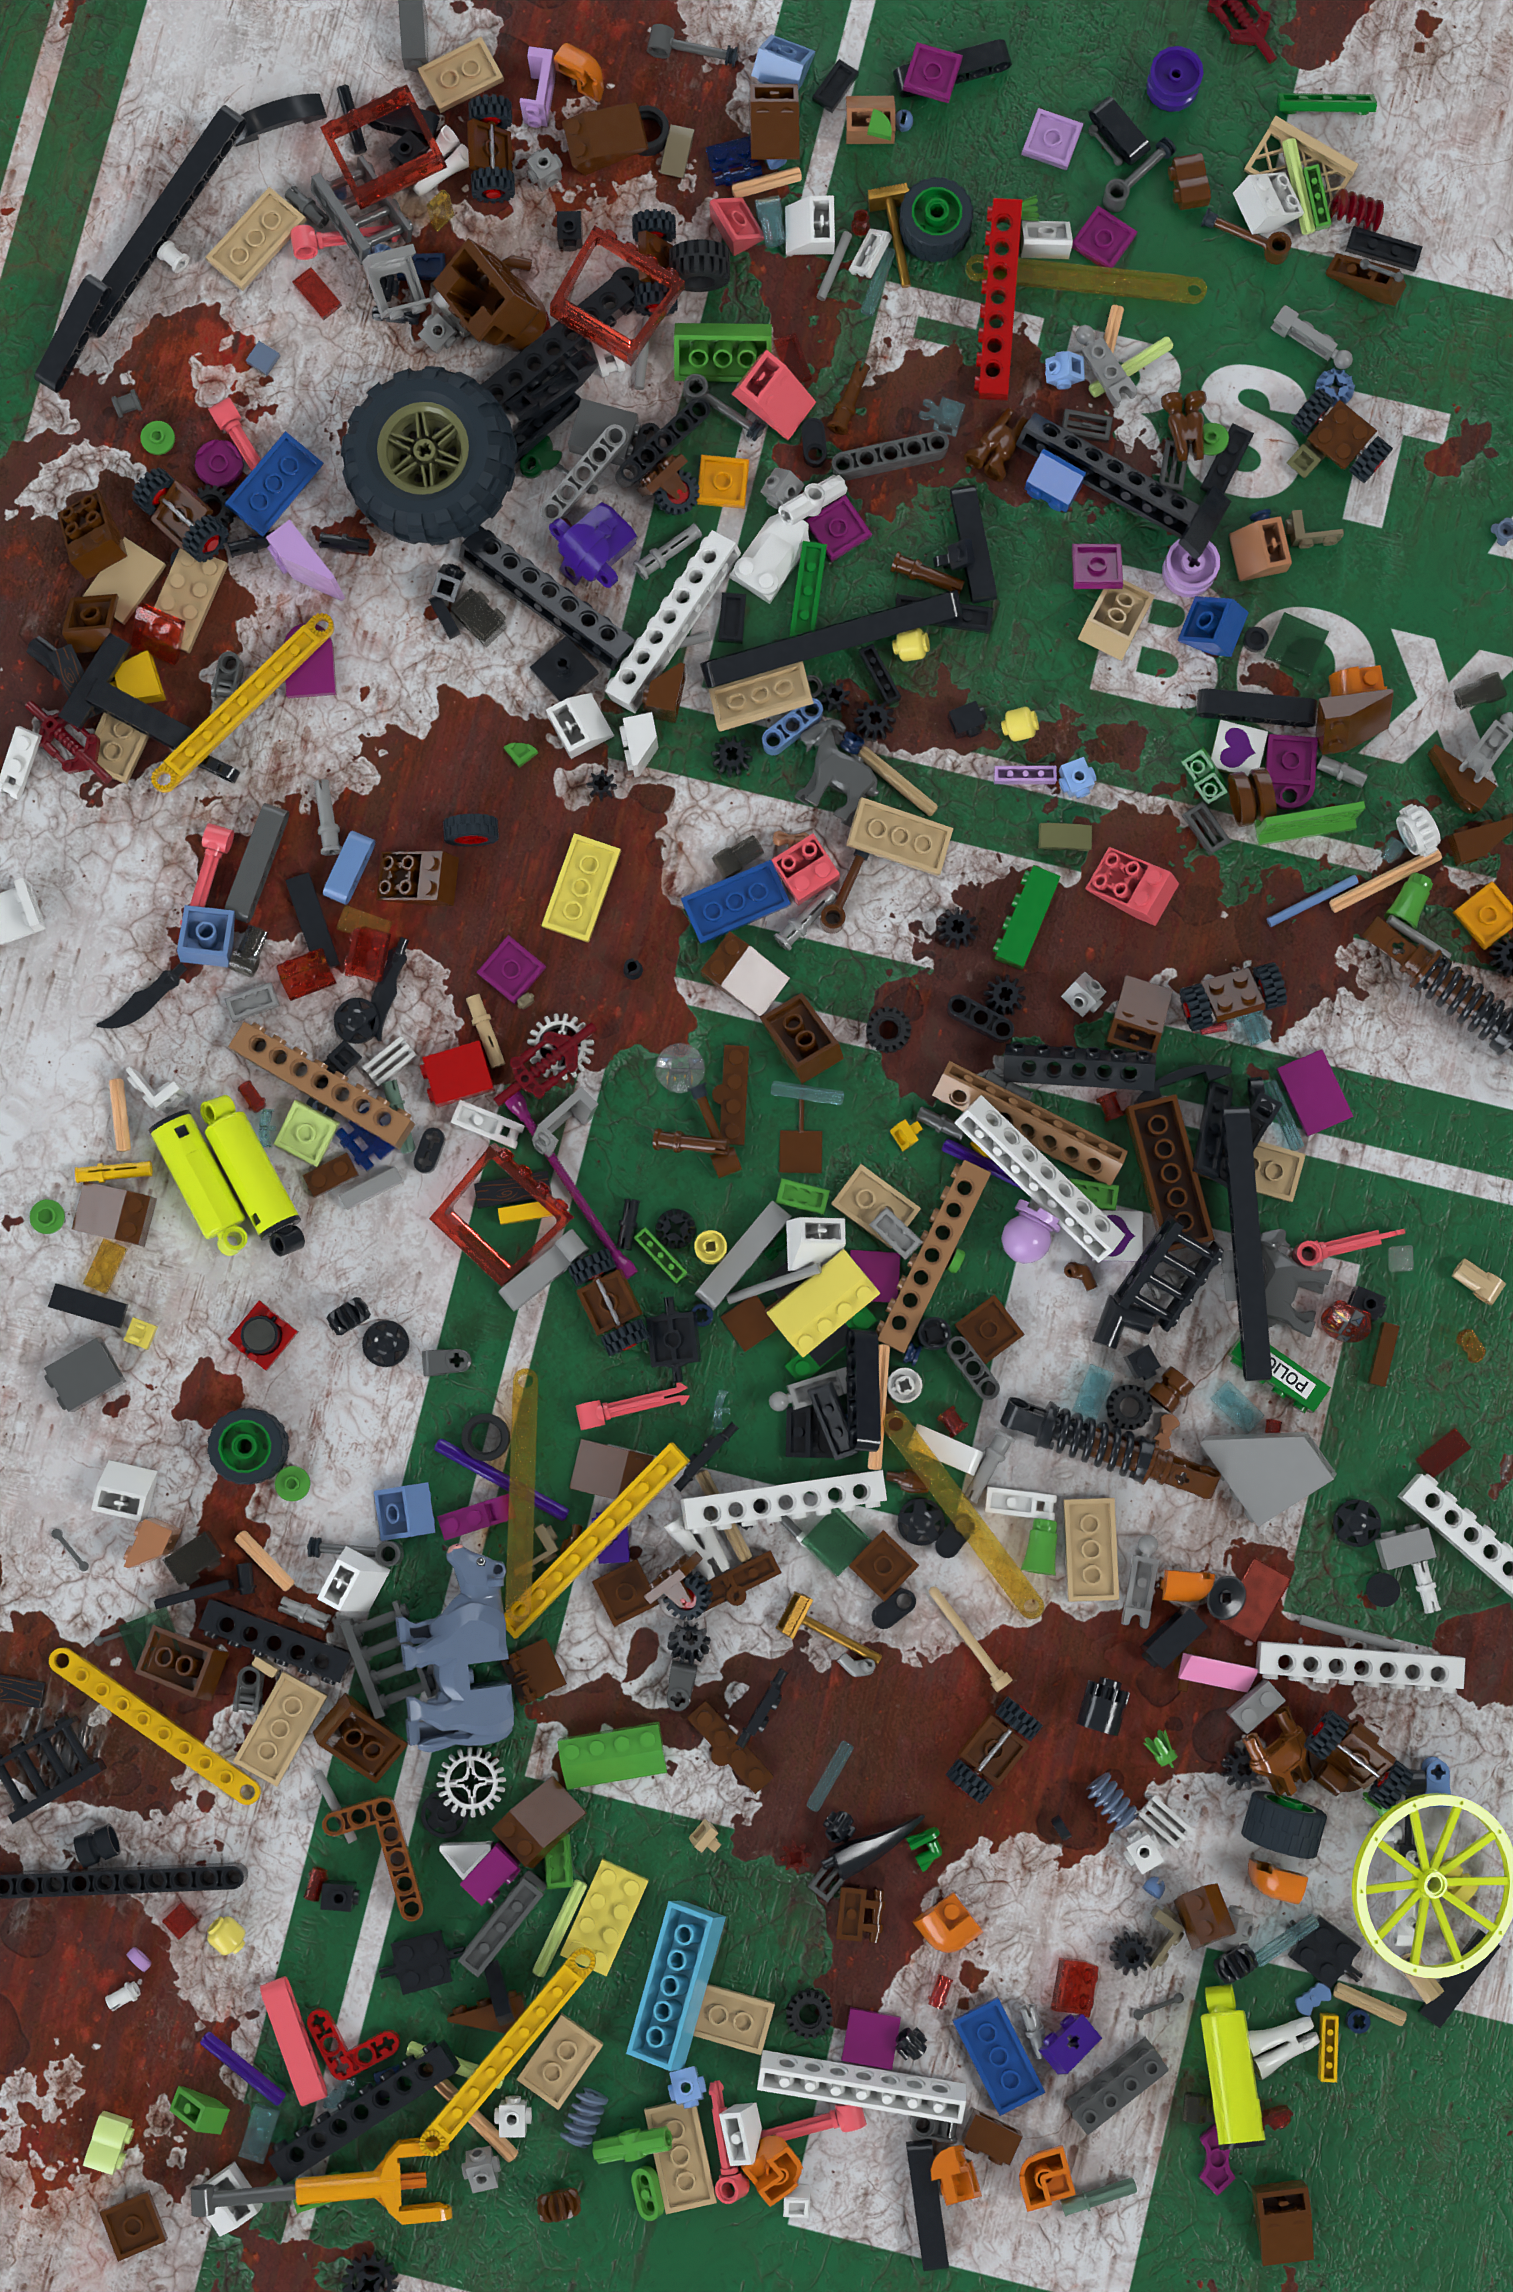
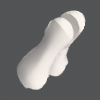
M445 125L432 147L405 173L403 179L409 185L417 182L413 190L420 197L430 192L449 176L469 167L468 148L460 144L455 133Z
M706 1507L703 1512L704 1518L711 1521L708 1507ZM683 1515L664 1526L666 1532L682 1546L689 1556L696 1551L703 1559L696 1568L703 1577L707 1578V1581L716 1577L712 1571L711 1564L707 1562L712 1557L722 1573L730 1569L727 1557L718 1542L712 1526L707 1527V1532L698 1533L704 1548H701L691 1530H685Z
M1310 2016L1266 2030L1248 2031L1253 2067L1260 2080L1268 2077L1291 2058L1310 2050L1320 2042L1317 2032L1296 2037L1314 2027ZM1281 2043H1284L1283 2045L1274 2050L1261 2054L1262 2052L1268 2049H1271Z

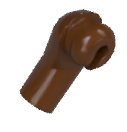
M511 255L502 260L510 271L515 268L524 271L531 270L532 259Z
M1070 1262L1065 1266V1275L1069 1278L1081 1280L1086 1291L1098 1287L1087 1265Z

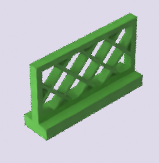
M1362 801L1267 817L1263 822L1255 820L1254 825L1258 846L1355 830L1357 828L1355 819L1365 810V803Z

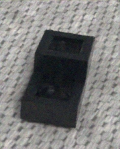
M343 1040L327 1056L323 1063L328 1066L326 1070L332 1074L338 1071L347 1076L362 1059V1056L348 1042ZM328 1078L321 1079L318 1087L321 1089L325 1088L328 1084Z

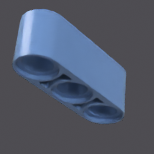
M812 698L814 704L790 711L764 732L762 746L767 754L777 755L798 740L802 732L821 721L823 706L818 699ZM809 707H814L818 710V714L808 716L805 710ZM790 722H795L799 725V728L796 731H789L786 725ZM771 737H776L780 743L772 747L767 744V740Z
M355 831L349 833L324 887V896L345 905L349 903L373 852L375 840Z

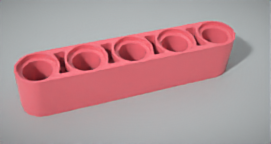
M284 1976L261 1985L262 1999L301 2106H305L328 2096L326 2084L289 1980Z

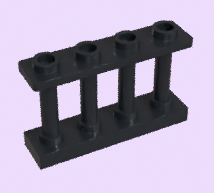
M1171 1214L1167 1216L1113 1295L1117 1303L1125 1309H1128L1131 1304L1136 1303L1160 1317L1158 1324L1166 1332H1169L1171 1327L1176 1326L1180 1319V1314L1185 1307L1192 1303L1194 1294L1200 1286L1206 1283L1209 1272L1214 1266L1219 1264L1224 1252L1223 1248L1215 1241H1212L1210 1246L1206 1247L1182 1232L1184 1226ZM1178 1241L1202 1255L1195 1268L1168 1253V1249L1173 1242ZM1164 1262L1188 1276L1180 1289L1154 1274V1270L1159 1263ZM1149 1282L1174 1297L1166 1309L1140 1294V1290L1145 1283Z
M66 1715L55 1721L56 1727L50 1731L44 1728L32 1735L34 1740L30 1743L25 1744L24 1741L10 1748L12 1753L4 1758L0 1754V1780L14 1803L13 1809L15 1811L8 1815L12 1824L107 1769L103 1760L96 1763L93 1759L90 1760L71 1725L79 1720L78 1716L70 1718ZM60 1731L63 1732L81 1764L79 1767L81 1772L74 1776L71 1772H67L49 1740L50 1737ZM38 1744L41 1745L59 1778L57 1780L59 1785L50 1789L49 1785L46 1786L27 1753L28 1750ZM18 1757L37 1791L35 1793L37 1798L31 1802L23 1799L5 1767L6 1763Z

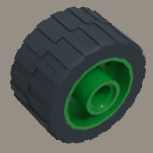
M930 177L929 179L920 180L919 183L914 184L906 192L901 204L899 226L903 245L913 256H917L923 261L943 262L955 257L957 253L964 249L970 237L973 220V205L966 190L953 180L951 181L944 177Z
M241 1408L236 1411H230L217 1420L218 1422L212 1427L210 1436H208L207 1454H209V1461L215 1468V1471L223 1476L225 1480L240 1485L258 1484L273 1478L277 1472H280L287 1461L290 1444L288 1443V1433H286L284 1425L277 1420V1417L264 1410ZM248 1440L252 1444V1449L249 1453L245 1449V1444Z
M1254 1791L1251 1794L1241 1834L1250 1842L1277 1853L1297 1858L1314 1859L1317 1857L1327 1815L1317 1807L1284 1795L1277 1796L1276 1793L1267 1791Z

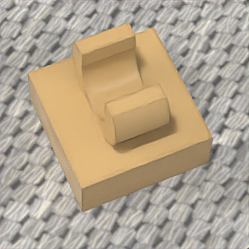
M704 1819L689 1836L693 1846L701 1853L706 1847L715 1853L721 1846L716 1838L717 1830L707 1819Z

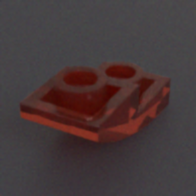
M1287 2105L1275 2106L1261 2111L1263 2130L1265 2131L1264 2126L1267 2124L1274 2131L1278 2128L1280 2130L1285 2128L1291 2122V2117L1294 2115Z

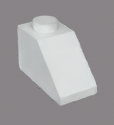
M757 2103L735 2104L719 2114L730 2166L752 2165L755 2162L762 2130Z

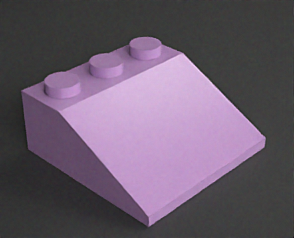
M290 520L266 537L270 544L267 549L283 574L288 572L294 580L340 601L345 599L334 575Z

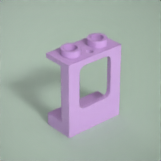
M529 46L527 56L531 78L539 79L536 100L520 98L523 122L534 128L547 127L556 78L554 54L551 49Z

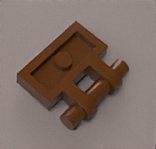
M841 1885L836 1939L862 1942V1933L864 1931L870 1932L869 1942L879 1943L880 1933L883 1932L884 1925L881 1923L882 1909H885L886 1901L883 1900L884 1890L874 1889L873 1899H866V1888ZM865 1908L872 1909L871 1922H864Z

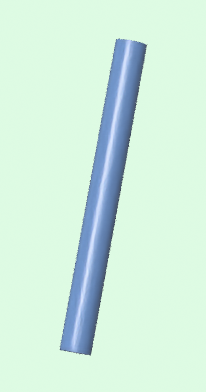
M1352 875L1267 918V923L1270 927H1273L1358 884V879L1355 875Z

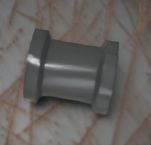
M135 389L118 398L114 396L111 398L119 418L123 417V414L136 409L138 411L143 410Z

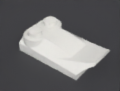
M780 513L769 517L743 556L735 563L729 578L770 604L800 561L802 542H810L809 524L802 519L794 525H786L781 520Z

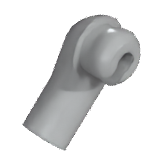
M846 1652L837 1660L853 1677L868 1676L875 1669V1662L872 1659L867 1658L854 1661Z

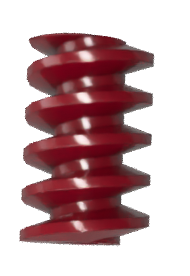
M1342 188L1333 198L1329 214L1330 218H1332L1336 212L1337 221H1341L1344 215H1346L1347 224H1350L1352 219L1355 218L1354 224L1357 227L1364 221V229H1368L1372 223V231L1376 232L1382 222L1384 203L1378 199L1375 201L1373 197L1366 198L1363 194L1357 195L1353 191L1348 193L1347 189Z

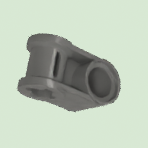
M226 651L219 656L215 677L211 686L212 697L222 696L229 698L241 686L244 664L234 652ZM236 660V666L231 670H227V662Z
M461 1349L422 1351L424 1377L464 1372L471 1366V1356L468 1352ZM458 1354L459 1357L464 1358V1362L460 1363V1367H458V1364L453 1363V1359H457Z
M672 1660L667 1693V1704L672 1710L681 1711L689 1705L696 1679L697 1664L691 1666L686 1662L680 1664L679 1661ZM678 1692H681L685 1702L676 1706V1701L672 1700V1696H676Z
M249 1664L238 1673L233 1700V1712H238L239 1710L254 1711V1714L259 1715L263 1702L265 1674L253 1667L252 1664ZM247 1670H252L256 1673V1682L252 1683L246 1679L245 1674Z
M910 2116L911 2127L914 2134L918 2137L948 2144L957 2143V2138L955 2137L957 2123L927 2118L929 2120L928 2125L925 2128L916 2127V2122L923 2117Z

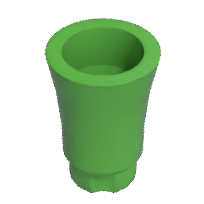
M1416 872L1412 873L1408 881L1404 883L1392 906L1385 913V919L1387 920L1390 915H1393L1416 930L1420 915L1430 895L1429 891L1433 886L1431 879Z
M1034 1518L1025 1558L1021 1567L1022 1571L1056 1576L1055 1557L1058 1534H1056V1521Z

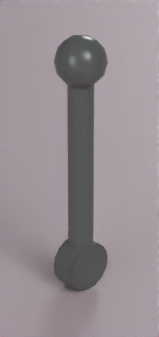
M1091 125L1088 129L1089 135L1095 136L1114 159V164L1120 166L1123 163L1122 157L1117 156L1098 133V127Z
M1366 258L1360 261V267L1363 270L1368 268L1393 277L1396 282H1400L1404 278L1403 273H1394L1373 265Z
M560 463L554 467L557 471L563 472L566 475L570 472ZM594 484L591 485L589 492L596 494L598 487Z
M54 1529L51 1533L52 1537L58 1539L77 1561L81 1571H87L89 1564L82 1561L63 1538L62 1530Z
M137 1623L135 1627L105 1637L97 1636L94 1639V1644L101 1646L104 1642L134 1632L142 1633L145 1631V1625Z
M1176 1993L1173 1998L1144 2010L1136 2009L1133 2013L1134 2018L1141 2020L1144 2015L1175 2002L1182 2003L1184 1996L1181 1993Z

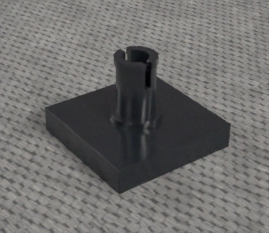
M567 636L530 666V670L558 702L573 697L599 674L598 670Z

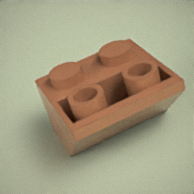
M846 96V144H894V96ZM873 109L881 111L889 119L892 128L891 141L867 135Z
M1281 516L1256 521L1228 535L1239 582L1287 572L1292 564Z
M157 1518L144 1519L143 1522L140 1521L134 1531V1536H136L133 1546L129 1545L123 1559L126 1560L124 1567H138L171 1554L182 1529Z

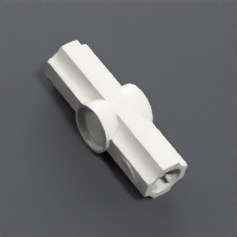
M832 475L819 484L812 483L807 485L802 494L779 507L778 512L780 513L781 520L786 525H794L807 516H817L820 514L822 507L846 494L845 480L840 475Z

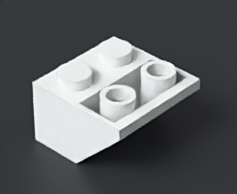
M1285 172L1248 175L1233 192L1251 234L1270 233L1304 214Z
M808 196L785 206L786 255L834 254V196Z
M591 693L567 698L546 709L548 718L571 759L614 737Z
M652 712L623 718L624 726L619 727L623 747H629V750H624L628 771L633 770L635 777L641 775L659 748Z
M799 1217L786 1221L788 1271H797L817 1263L822 1267L844 1249L846 1239L845 1219Z
M109 1460L97 1484L91 1510L136 1521H144L148 1517L159 1471Z
M346 1546L337 1559L317 1599L339 1611L369 1612L391 1570Z
M235 2161L204 2183L214 2185L215 2191L252 2188ZM263 2203L216 2207L215 2214L206 2217L218 2235L222 2236L238 2228L256 2215L262 2208Z

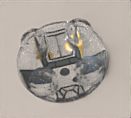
M677 1043L666 1047L659 1054L655 1071L662 1086L672 1092L684 1093L688 1092L687 1089L700 1084L705 1073V1064L703 1057L697 1049L688 1044Z

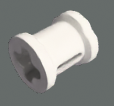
M166 241L159 248L157 258L165 260L172 266L173 272L179 273L186 268L190 257L178 251L172 241Z

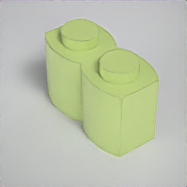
M103 2111L97 2120L83 2166L113 2175L117 2169L121 2170L127 2155L123 2153L125 2143L130 2144L135 2129L131 2128L133 2120Z

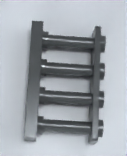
M363 155L357 157V168L355 171L335 180L325 181L320 172L311 176L312 194L361 265H363L362 261L370 255L372 247L399 234L406 243L411 242L412 222L408 217L405 218L396 199H392L386 184L378 179L373 165L367 162ZM360 179L369 188L344 200L338 199L334 194L335 190ZM374 197L381 206L356 219L351 218L346 211ZM385 216H388L394 225L370 237L363 236L359 228Z
M400 1600L392 1602L393 1611L365 1622L354 1623L353 1618L340 1623L375 1719L388 1714L387 1709L390 1708L389 1705L406 1699V1696H414L424 1691L427 1698L435 1695L436 1682L432 1675L428 1676L425 1667H416L421 1682L388 1695L381 1694L378 1685L384 1679L405 1672L403 1661L379 1671L371 1669L369 1661L372 1660L373 1656L401 1646V1644L407 1643L414 1647L417 1644H413L410 1641L400 1643L396 1636L371 1647H363L360 1637L363 1636L364 1632L395 1621V1618L403 1616L406 1619L410 1617L407 1605L405 1603L401 1604Z
M527 1870L466 1947L458 1962L475 1976L479 1977L544 1895V1890L547 1888L546 1883L531 1870Z
M1145 2036L1067 2098L1065 2102L1073 2111L1072 2116L1084 2132L1089 2135L1166 2074L1169 2069Z

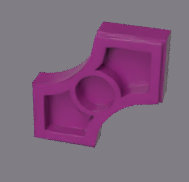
M1214 2122L1199 2136L1205 2148L1206 2160L1198 2176L1218 2196L1235 2179V2176L1229 2166V2153L1231 2149L1219 2150L1217 2127Z

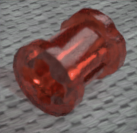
M1116 1091L1096 1099V1102L1100 1103L1104 1111L1105 1123L1126 1114L1125 1110L1120 1108L1116 1098L1118 1095Z
M954 1405L936 1418L938 1421H942L950 1432L949 1436L951 1438L969 1425L967 1422H963L955 1411L956 1407Z

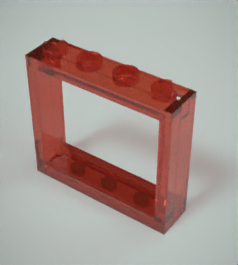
M407 84L394 88L390 93L380 98H374L369 103L352 109L347 114L337 119H332L320 127L360 210L447 168L444 157ZM408 104L431 151L357 187L335 140Z

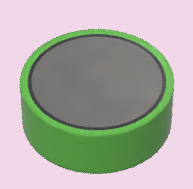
M956 1247L945 1270L953 1274L956 1273L964 1260L965 1251Z

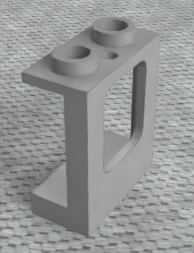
M413 244L370 254L362 261L381 319L390 317V320H395L403 317L404 313L412 311V314H418L425 311L426 306L432 302L431 297L425 299L412 257L416 254ZM403 273L406 277L413 302L389 308L380 284V278Z
M582 1087L576 1090L538 1125L532 1141L539 1153H545L548 1157L552 1156L559 1141L552 1133L572 1115L584 1126L592 1119L598 1103Z

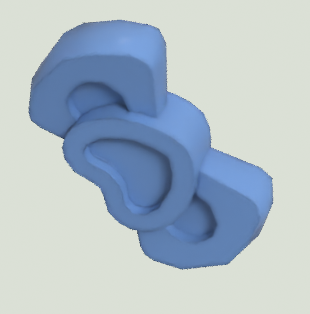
M1316 1982L1315 1986L1310 1987L1308 1992H1304L1301 1996L1296 1997L1295 2005L1297 2011L1305 2016H1310L1313 2007L1319 2006L1321 2001L1331 2000L1330 1988L1322 1982Z

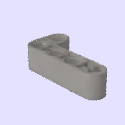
M571 1229L561 1236L551 1249L513 1278L498 1293L515 1312L590 1250L576 1232Z

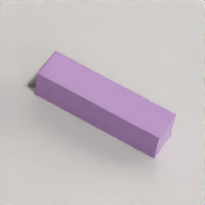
M1056 766L994 767V785L1055 784L1057 781Z

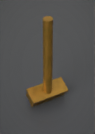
M907 183L868 190L869 211L887 210L902 288L910 287L911 282L896 207L901 206L906 192L910 190L907 187Z
M794 1591L793 1597L789 1601L790 1603L787 1604L788 1606H786L784 1614H782L781 1620L777 1624L778 1626L775 1627L776 1629L794 1639L800 1625L803 1624L866 1659H872L876 1664L880 1662L881 1654L807 1616L806 1614L813 1599L803 1593L800 1594Z

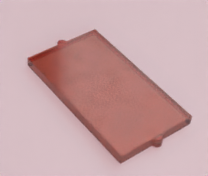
M1254 1558L1242 1580L1246 1589V1601L1243 1609L1234 1618L1220 1620L1219 1623L1234 1631L1236 1636L1241 1635L1257 1644L1292 1578L1276 1570V1566H1269Z

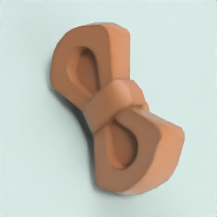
M776 831L772 838L775 845L782 846L788 844V848L808 837L809 834L806 832L787 834L782 831Z
M1173 1414L1160 1416L1161 1427L1158 1429V1434L1152 1438L1159 1440V1449L1164 1451L1171 1448L1169 1437L1172 1434V1430L1180 1426L1179 1420Z

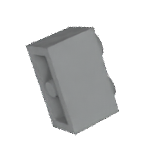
M1419 1523L1405 1526V1531L1397 1534L1395 1530L1380 1533L1381 1538L1374 1540L1382 1569L1385 1570L1437 1557L1429 1528L1420 1527Z
M1262 1679L1232 1705L1226 1713L1244 1733L1248 1734L1286 1700L1268 1680Z

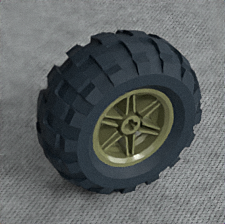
M425 366V369L413 371L411 368L396 372L393 374V379L384 384L378 382L366 392L368 395L361 406H355L347 421L349 429L346 436L342 438L341 456L344 461L342 473L346 487L353 496L355 504L374 525L383 532L393 535L398 540L411 544L428 543L431 546L449 544V540L458 537L465 539L479 531L478 527L488 518L493 519L503 507L502 501L507 491L510 492L516 476L514 472L515 460L518 458L511 423L503 408L489 390H486L474 378L462 372L454 373L446 370L444 367ZM436 428H441V429H442L441 431H439L437 434L434 435V431H435ZM414 432H417L418 440L416 441L410 439ZM453 447L457 449L455 456L449 454V450ZM429 450L431 451L430 455L425 454L423 456V452H428ZM401 456H408L402 462H400ZM447 471V477L441 479L439 476ZM421 474L423 475V481L416 482L415 477Z

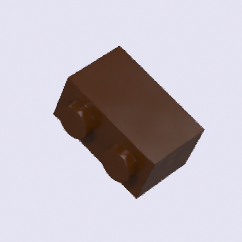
M974 2108L961 2139L967 2150L975 2154H979V2151L989 2155L988 2159L1000 2166L1005 2163L1010 2166L1023 2136L1020 2130Z

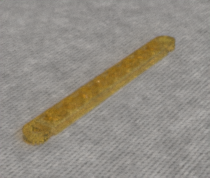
M976 254L968 260L966 273L970 279L982 282V279H987L988 270H984V272L979 274L973 272L971 266L974 263L980 262L984 265V255ZM1018 258L1016 285L1191 304L1201 302L1207 293V285L1199 277ZM997 271L993 276L998 280H1002L1006 277V274L1003 271ZM1197 285L1200 287L1201 293L1198 296H1191L1188 292V287Z
M523 1368L515 1373L512 1395L505 1609L507 1616L515 1622H522L529 1617L532 1599L538 1377L533 1370ZM522 1375L532 1377L533 1383L529 1388H523L519 1385L518 1380ZM517 1601L524 1603L526 1606V1611L520 1616H515L511 1612L512 1604Z
M900 1411L888 1413L883 1421L885 1432L1020 1613L1028 1619H1036L1041 1616L1044 1611L1043 1599L904 1413ZM893 1417H898L903 1421V1426L898 1431L889 1428L888 1423ZM1034 1599L1039 1603V1607L1035 1612L1026 1611L1024 1604L1027 1600Z

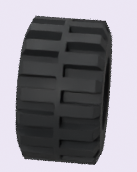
M694 239L675 244L669 250L670 283L676 286V288L690 292H708L726 286L730 282V251L728 247L722 243L706 239Z

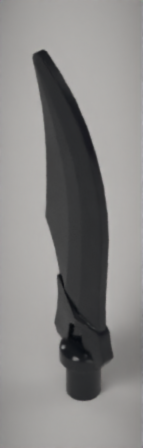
M401 936L396 948L394 947L388 951L387 963L371 999V1003L375 1005L380 1015V1027L375 1035L379 1042L382 1041V1032L387 1014L397 995V979L407 961V952L405 950L410 940ZM375 1018L370 1022L372 1029L375 1024Z
M180 962L173 970L163 971L150 987L135 992L117 1012L97 1023L96 1026L114 1029L127 1026L139 1020L166 993L179 986L180 976L188 968Z

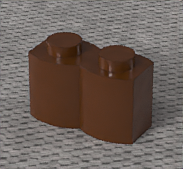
M1202 153L1173 158L1171 166H1168L1169 180L1174 181L1175 185L1173 189L1174 203H1178L1180 210L1209 206L1211 193Z

